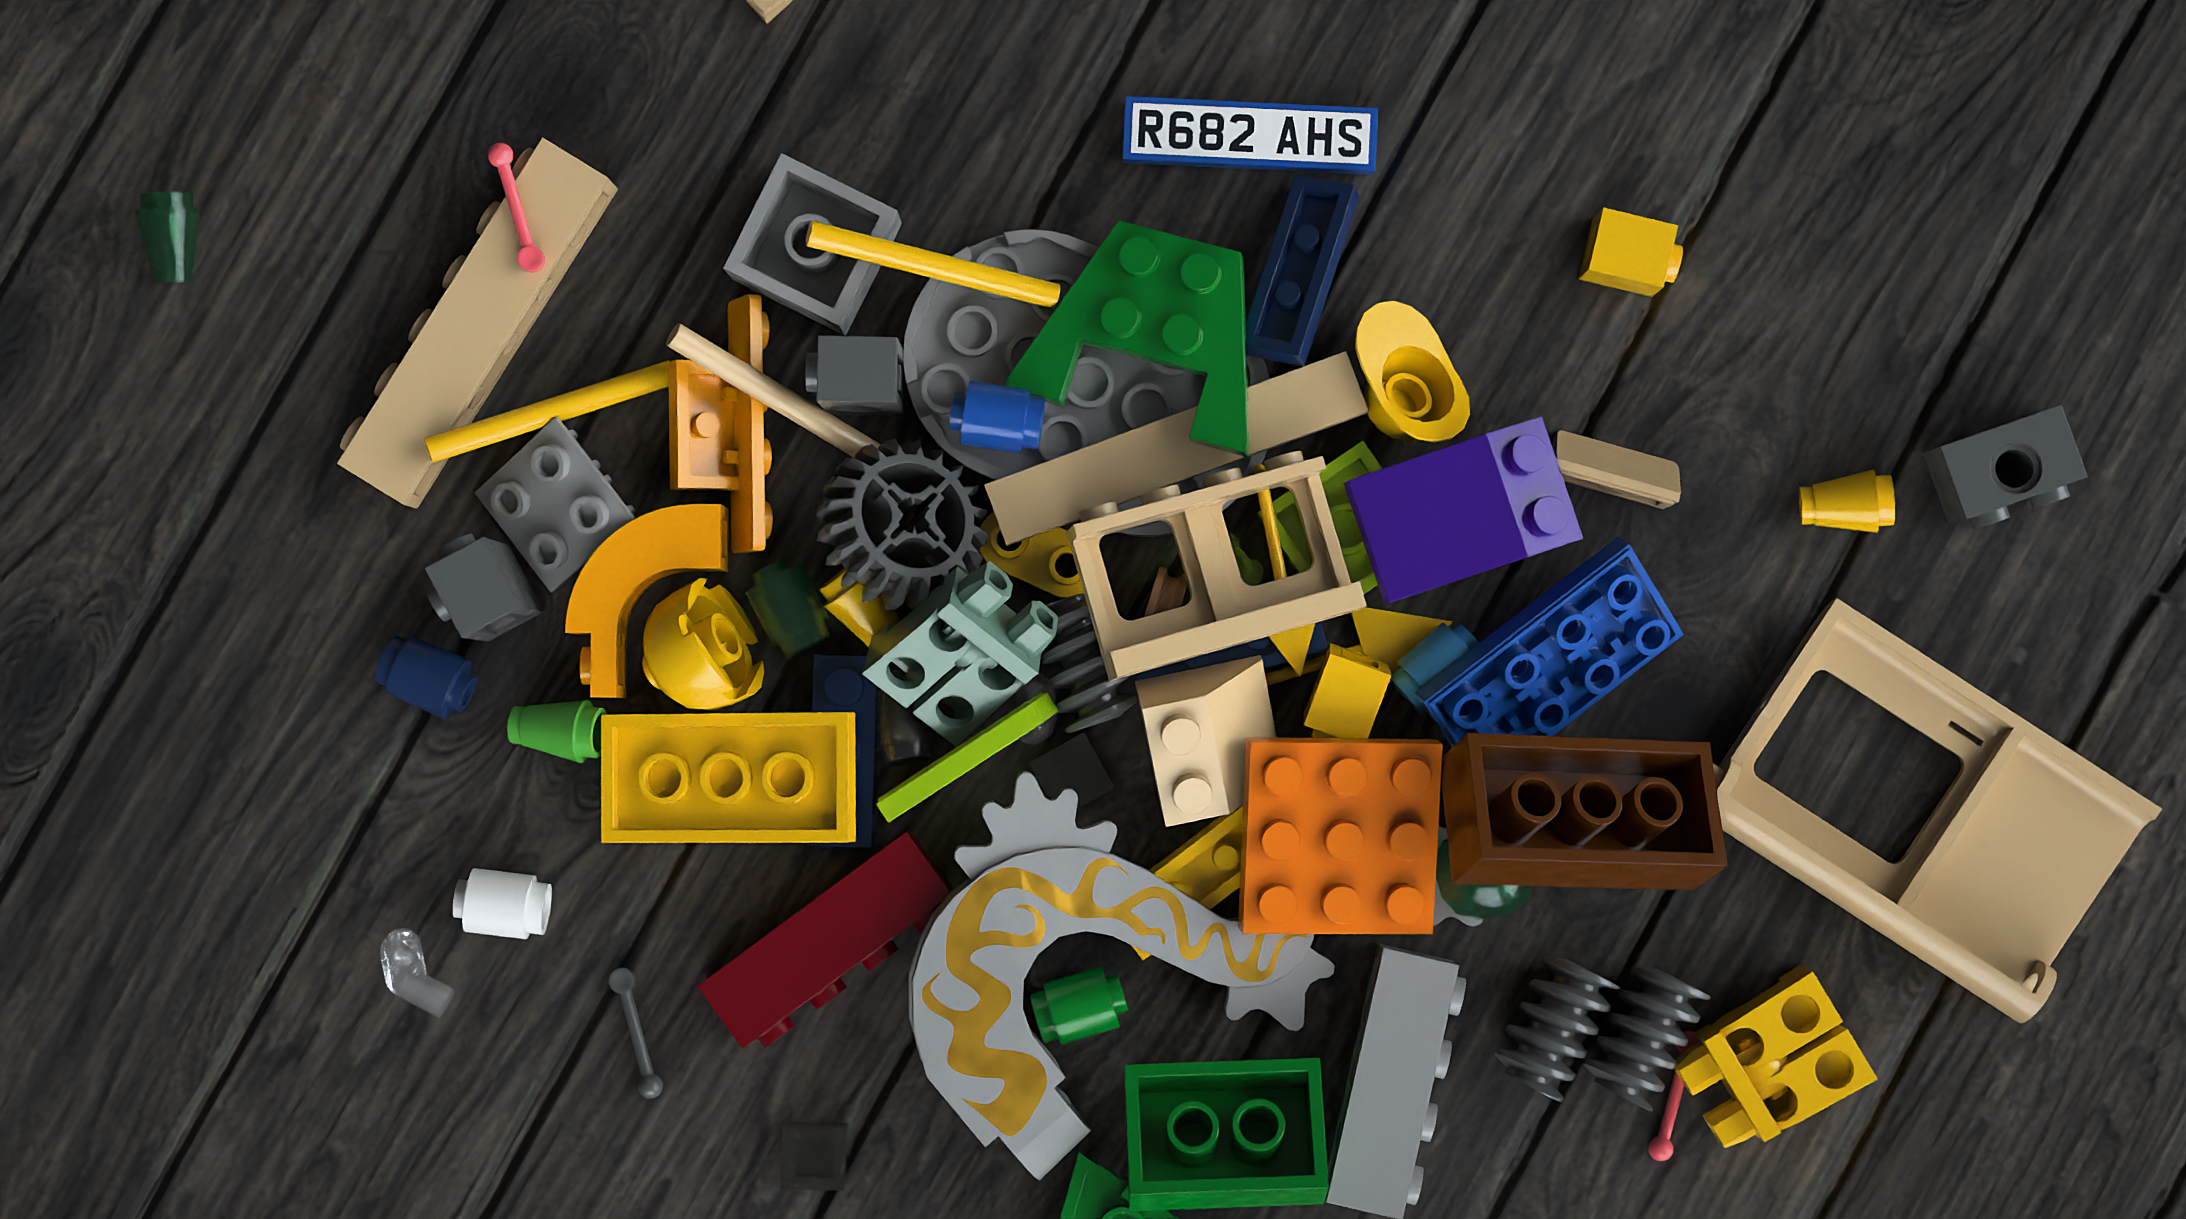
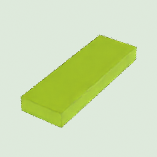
M1040 692L878 798L879 802L876 805L887 822H891L1045 722L1059 711L1047 692L1045 694Z

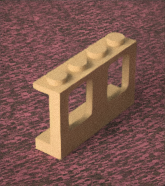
M1301 451L1290 452L1264 461L1266 472L1243 478L1240 468H1233L1204 477L1203 483L1205 488L1181 495L1179 486L1171 485L1142 494L1143 506L1119 512L1117 503L1110 502L1079 512L1081 523L1074 524L1066 533L1109 681L1349 614L1367 606L1360 581L1354 583L1350 581L1319 473L1326 469L1323 456L1304 461ZM1277 487H1285L1294 496L1312 558L1311 567L1306 572L1257 586L1247 585L1240 576L1222 514L1223 505L1233 499ZM1154 521H1164L1170 525L1189 587L1190 600L1185 606L1132 621L1125 620L1117 611L1099 548L1100 539L1104 535Z

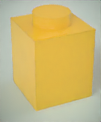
M1603 207L1592 219L1578 279L1652 297L1664 288L1665 281L1673 283L1677 277L1683 255V246L1674 244L1678 225Z
M1329 643V649L1326 651L1304 711V726L1313 728L1311 735L1313 738L1368 739L1391 678L1390 664Z

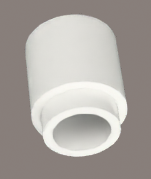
M473 868L468 880L459 879L453 898V917L462 918L463 930L470 933L527 939L530 933L544 935L550 916L552 887L551 884L537 882L535 875Z

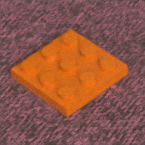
M1246 737L1238 928L1242 934H1433L1443 744L1437 739Z

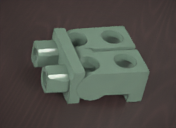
M991 561L968 575L959 567H956L945 577L943 585L937 586L930 591L929 597L921 601L912 612L894 627L888 623L871 637L862 675L905 708L915 701L913 714L957 747L1010 698L1023 683H1028L1038 674L1042 651L1056 635L1058 617L1041 601L1032 600L1018 614L1007 607L1004 603L1011 597L1013 584L1009 580L1008 575ZM891 661L907 673L905 681L896 678L890 672L888 665ZM940 700L955 710L953 719L945 716L939 710L937 704Z

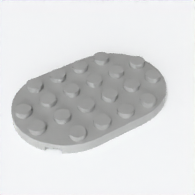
M1033 229L1004 232V235L984 240L971 247L967 246L952 257L1060 284V295L1054 309L930 278L914 304L904 339L903 361L906 384L912 404L924 427L949 456L964 467L993 481L1196 407L1199 404L1207 377L1084 344L1081 348L1064 407L1045 402L1038 450L1023 448L1022 453L1019 454L960 445L961 432L949 430L954 393H967L969 381L1005 386L1008 376L1099 249V247L1083 240L1053 231ZM1246 356L1248 387L1269 380L1270 377L1264 360L1262 358ZM1267 450L1174 485L1179 486L1182 495L1204 489L1203 478L1221 471L1240 468L1243 478L1254 475L1253 467L1256 464H1262ZM1141 497L1117 507L1119 512L1143 506ZM1236 499L1227 501L1223 505L1222 512L1234 503ZM1160 520L1114 532L1138 537L1173 534L1170 525Z

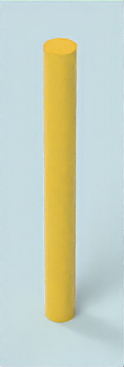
M815 221L810 222L806 235L805 246L1052 309L1056 307L1060 295V284Z
M667 360L424 438L427 453L431 462L434 463L543 428L556 417L564 421L668 387V362L670 361Z

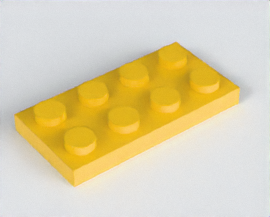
M855 712L601 715V843L856 842Z

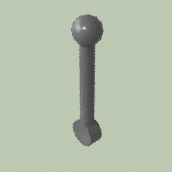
M618 968L611 973L609 985L613 991L620 994L641 1074L638 1090L645 1098H655L662 1092L663 1082L657 1074L653 1073L632 989L636 984V976L628 968Z

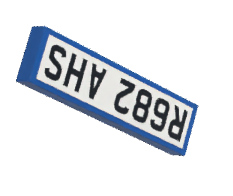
M1126 96L1122 163L1374 175L1376 171L1378 108Z

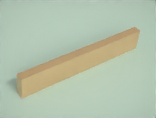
M1347 352L1336 354L1248 387L1247 411L1250 449L1247 457L1191 442L1189 434L1198 408L1196 406L985 484V489L1006 545L1018 543L1080 520L1079 512L1110 502H1116L1118 506L1137 499L1147 492L1183 482L1366 414L1369 410Z

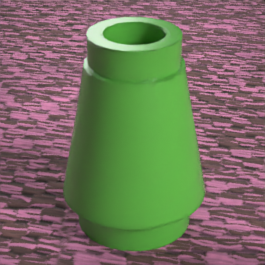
M589 700L528 705L526 707L514 706L508 719V739L512 744H520L524 747L571 761L584 763L587 758H599L601 756V715H607L602 707H593Z

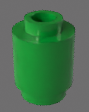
M1102 965L1043 983L1044 990L1030 994L1033 1011L1044 1044L1059 1039L1061 1045L1120 1028L1117 1015L1129 1011L1118 974L1105 977Z

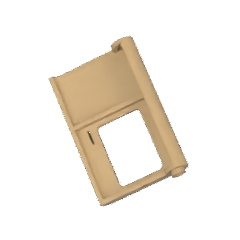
M1838 598L1832 600L1814 621L1720 765L1717 766L1713 763L1723 831L2018 1023H2025L2030 1020L2047 1001L2057 978V972L2050 965L2139 832L2148 822L2155 820L2162 808ZM1819 670L1829 672L1951 751L1960 759L1961 769L1904 856L1897 862H1887L1755 775L1754 763L1811 676Z

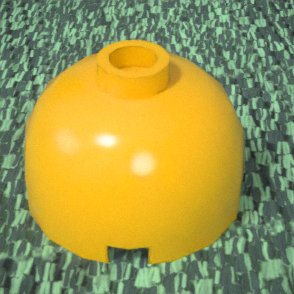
M699 578L677 589L658 603L647 618L643 636L644 657L642 659V666L649 682L679 704L692 709L717 710L731 706L754 695L762 687L764 664L763 661L752 664V657L746 643L753 645L758 642L754 628L739 603L720 584L708 589L704 586L707 579Z

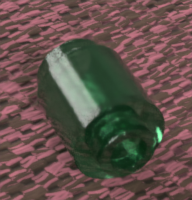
M781 559L751 575L755 586L745 594L772 646H780L786 658L795 656L831 636L825 623L830 617L803 564L790 568L786 559Z

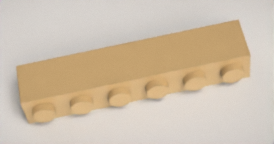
M543 137L535 150L529 147L520 155L512 169V173L533 244L545 256L544 267L535 273L526 272L520 267L517 256L521 246L507 198L505 196L501 203L498 201L493 202L486 209L478 223L476 233L480 237L467 257L460 255L448 269L442 283L443 288L447 290L433 311L426 309L414 323L408 340L413 344L400 364L392 363L381 375L374 390V394L379 398L366 418L358 417L350 425L342 438L340 448L345 452L337 464L403 505L418 509L449 459L432 463L425 447L424 438L472 423L618 190L608 177Z

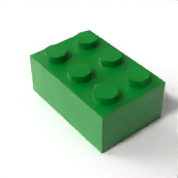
M1320 1058L1125 1065L1124 1089L1129 1211L1324 1204L1329 1189Z

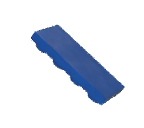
M1618 536L1416 691L1415 695L1451 748L1467 733L1553 736L1684 634L1630 544Z

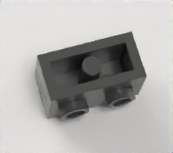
M467 534L438 549L437 553L441 560L425 568L433 583L426 587L430 603L444 622L452 619L461 638L489 642L544 612L511 547L507 544L485 537L475 540L473 534Z

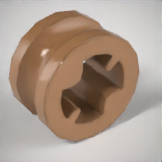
M1159 566L1144 617L1181 607L1188 585L1184 573L1180 577L1173 578L1169 576L1167 568Z

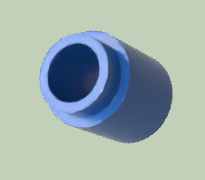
M969 381L967 393H954L949 430L961 432L960 445L1019 454L1022 453L1023 448L1038 450L1046 399L1030 396L1031 390Z

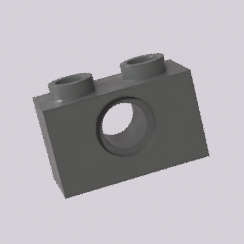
M818 336V353L808 352L806 356L807 392H812L813 399H817L819 405L831 415L904 417L905 373L903 348L897 337Z
M2062 404L1923 452L1948 524L1969 519L1973 530L2010 518L2007 505L2029 498L2034 509L2071 496L2067 484L2088 477ZM2001 454L2012 459L2017 467V479L2012 487L2001 483L1996 475L1995 465Z

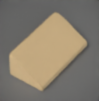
M1558 431L1555 434L1552 447L1564 482L1660 509H1665L1679 502L1681 495L1679 467L1675 462L1566 431Z

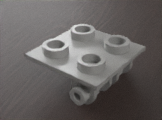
M558 417L546 425L475 492L550 592H554L579 570L610 535L635 519L633 515L635 509L633 506H626L611 487L612 479L610 476H603L598 470L601 466L597 460L591 461L575 440L578 436L574 430L568 431Z

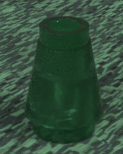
M193 192L140 193L141 209L134 211L150 269L153 270V283L193 281L192 268H194L201 208L194 207Z

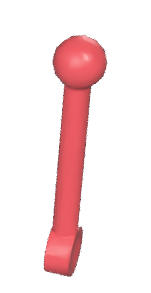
M495 143L488 151V159L493 166L498 168L518 235L521 250L518 253L517 260L520 267L526 272L535 273L544 267L545 256L541 250L534 246L510 166L513 160V151L505 143Z
M1688 1030L1682 1032L1689 1041L1686 1046L1676 1045L1677 1050L1680 1052L1679 1056L1699 1042L1695 1036L1697 1033ZM1676 1071L1674 1072L1658 1136L1654 1137L1648 1145L1650 1156L1657 1161L1668 1160L1673 1154V1144L1670 1141L1684 1089V1084Z

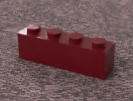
M908 830L697 987L742 1049L756 1039L759 1040L765 1049L796 1026L789 1015L807 1001H810L814 1008L818 1010L845 990L847 985L841 979V976L861 962L869 972L899 950L892 939L913 924L918 932L922 933L931 914L953 890V887L912 831Z

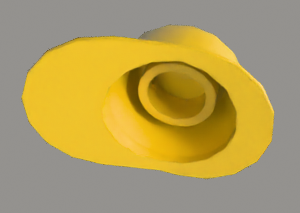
M1396 301L1377 303L1363 313L1356 327L1355 349L1360 366L1367 379L1364 388V400L1369 410L1367 412L1369 419L1381 432L1391 438L1402 440L1407 445H1412L1419 440L1433 443L1451 440L1465 428L1470 416L1469 396L1462 380L1454 370L1438 334L1427 318L1413 307Z

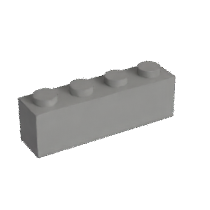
M1377 943L1327 1165L1329 1189L1325 1198L1326 1203L1395 1219H1403L1406 1203L1416 1205L1422 1187L1424 1172L1423 1167L1415 1165L1420 1140L1430 1142L1437 1119L1438 1105L1429 1102L1435 1077L1444 1079L1451 1056L1452 1042L1443 1039L1449 1014L1459 1015L1466 988V979L1457 976L1460 965L1454 961Z

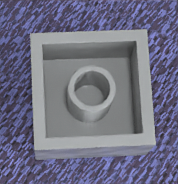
M781 153L723 269L733 281L846 336L881 265L805 246L810 222L815 221L894 241L902 225L901 219L896 209Z

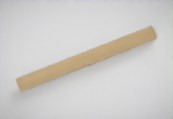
M678 323L671 331L666 341V346L855 458V454L866 445L873 444L877 449L881 445L684 325Z

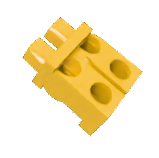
M1801 965L1778 978L1780 982L1749 1002L1726 1013L1712 1025L1708 1024L1696 1031L1695 1033L1697 1034L1695 1036L1699 1042L1688 1048L1675 1060L1677 1064L1674 1069L1692 1096L1719 1080L1722 1081L1731 1096L1729 1100L1703 1114L1715 1138L1724 1148L1743 1142L1754 1135L1765 1143L1779 1135L1781 1130L1803 1121L1878 1080L1849 1030L1840 1025L1843 1020L1814 972Z

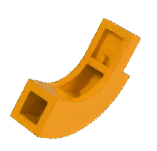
M687 504L661 508L646 513L616 530L591 555L574 585L568 604L565 633L591 635V646H583L580 654L582 685H590V697L626 698L627 626L635 603L646 589L658 580L676 573L728 572V508L721 504Z

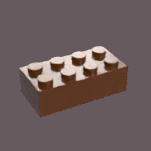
M1467 733L1442 757L1441 781L1453 884L1695 890L1728 866L1709 742Z

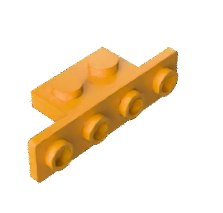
M747 294L728 303V353L763 373L762 350L765 349L769 340V319L767 314L762 311L761 295ZM691 360L668 362L670 490L730 491L732 553L746 554L763 551L766 546V539L771 534L773 524L771 506L765 501L764 476L769 473L772 460L770 442L767 438H764L763 413L767 411L768 406Z

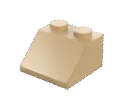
M1261 655L1135 681L1165 826L1169 827L1227 815L1243 805L1246 737L1277 738Z

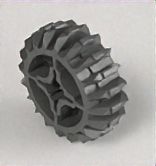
M895 438L885 440L878 449L873 444L866 445L855 454V458H846L836 468L837 472L835 474L837 477L833 476L825 483L822 493L827 500H824L818 506L815 516L828 524L818 532L816 541L834 545L835 549L826 557L825 565L836 566L842 563L847 572L842 577L841 586H850L856 581L864 585L862 589V602H871L881 593L886 611L896 610L904 602L909 611L912 612L921 601L929 597L930 591L937 586L943 585L945 577L956 567H959L968 575L980 566L983 557L977 550L986 544L989 534L978 528L977 525L986 518L985 515L988 510L971 505L970 500L977 495L979 486H962L958 478L961 477L963 465H955L949 470L942 466L943 449L934 450L927 457H924L920 440L910 441L903 449H901ZM897 485L906 487L916 494L904 492ZM910 512H913L914 517L906 524L907 529L892 539L890 535L899 526L898 522L904 519ZM935 515L937 516L941 530L937 526ZM862 517L869 525L870 538L865 530ZM887 557H899L911 567L917 564L920 568L906 567L895 563Z

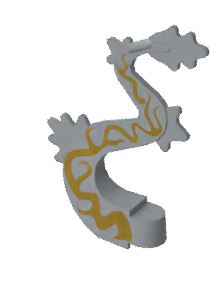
M1022 771L1015 779L1013 801L1010 806L1002 807L994 801H987L981 807L982 816L991 832V841L986 845H960L954 850V859L969 878L953 889L936 908L919 937L908 970V1015L926 1077L985 1147L999 1136L1024 1167L1040 1181L1091 1131L1089 1125L1071 1103L1069 1097L1058 1087V1084L1065 1079V1076L1056 1059L1029 1027L1023 1011L1024 979L1037 955L1058 937L1084 931L1114 936L1208 982L1227 986L1224 1014L1232 1021L1241 1019L1250 1010L1261 1009L1272 1015L1288 1030L1298 1031L1303 1027L1305 992L1309 985L1319 978L1330 977L1334 973L1335 965L1327 957L1310 948L1314 934H1242L1238 928V918H1225L1216 914L1144 867L1110 853L1117 835V827L1113 822L1102 820L1083 828L1077 827L1075 823L1078 803L1076 792L1072 788L1066 787L1062 788L1055 798L1048 799L1043 795L1036 778L1030 772ZM1439 826L1433 926H1436L1447 917H1454L1466 925L1475 927L1481 924L1485 917L1483 907L1475 893L1478 885L1452 883L1447 828Z

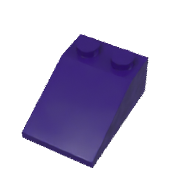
M1542 416L1344 482L1384 605L1583 539Z

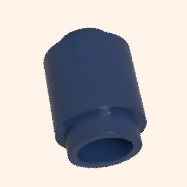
M399 636L392 638L384 649L375 672V682L386 686V693L443 719L447 718L453 710L462 712L467 707L475 691L477 677L470 675L472 667L470 660L415 636L408 640Z

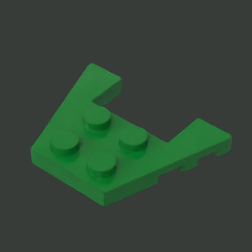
M1118 220L1008 376L1005 386L1031 390L1030 396L1045 398L1047 403L1064 407L1081 348L1084 344L1202 375L1207 378L1189 434L1191 442L1247 457L1250 449L1247 411L1248 378L1246 376L1244 259L1242 253Z

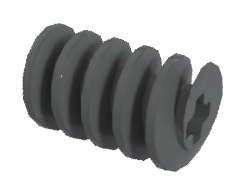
M1084 593L1046 604L1057 615L1058 624L1056 635L1052 639V641H1055V645L1041 655L1043 664L1063 666V669L1049 680L1051 689L1071 690V694L1056 705L1059 710L1058 712L1079 715L1076 721L1064 729L1065 733L1068 734L1124 716V712L1138 702L1139 699L1137 693L1117 692L1116 687L1130 676L1109 681Z
M1543 956L1541 963L1554 976L1552 981L1531 979L1529 985L1542 999L1540 1004L1519 1002L1517 1006L1529 1020L1530 1024L1528 1027L1508 1024L1505 1030L1518 1044L1517 1049L1496 1047L1493 1053L1506 1067L1505 1073L1536 1091L1562 1102L1564 1098L1551 1083L1552 1079L1573 1081L1576 1075L1563 1060L1564 1056L1585 1058L1587 1050L1575 1038L1576 1033L1597 1035L1599 1028L1587 1015L1588 1010L1609 1012L1611 1005L1598 990L1600 987L1621 989V987L1566 958Z
M1632 967L1629 973L1642 987L1641 992L1620 990L1618 997L1631 1010L1629 1015L1609 1012L1606 1019L1619 1033L1617 1038L1597 1035L1594 1040L1607 1055L1606 1060L1585 1058L1582 1064L1595 1078L1596 1083L1652 1112V1106L1640 1094L1641 1091L1662 1092L1665 1085L1652 1071L1653 1068L1674 1069L1677 1064L1674 1058L1665 1050V1044L1687 1045L1689 1039L1676 1026L1677 1021L1698 1023L1701 1017L1691 1007L1688 1000L1689 998L1710 1000L1711 997L1655 967L1653 969Z

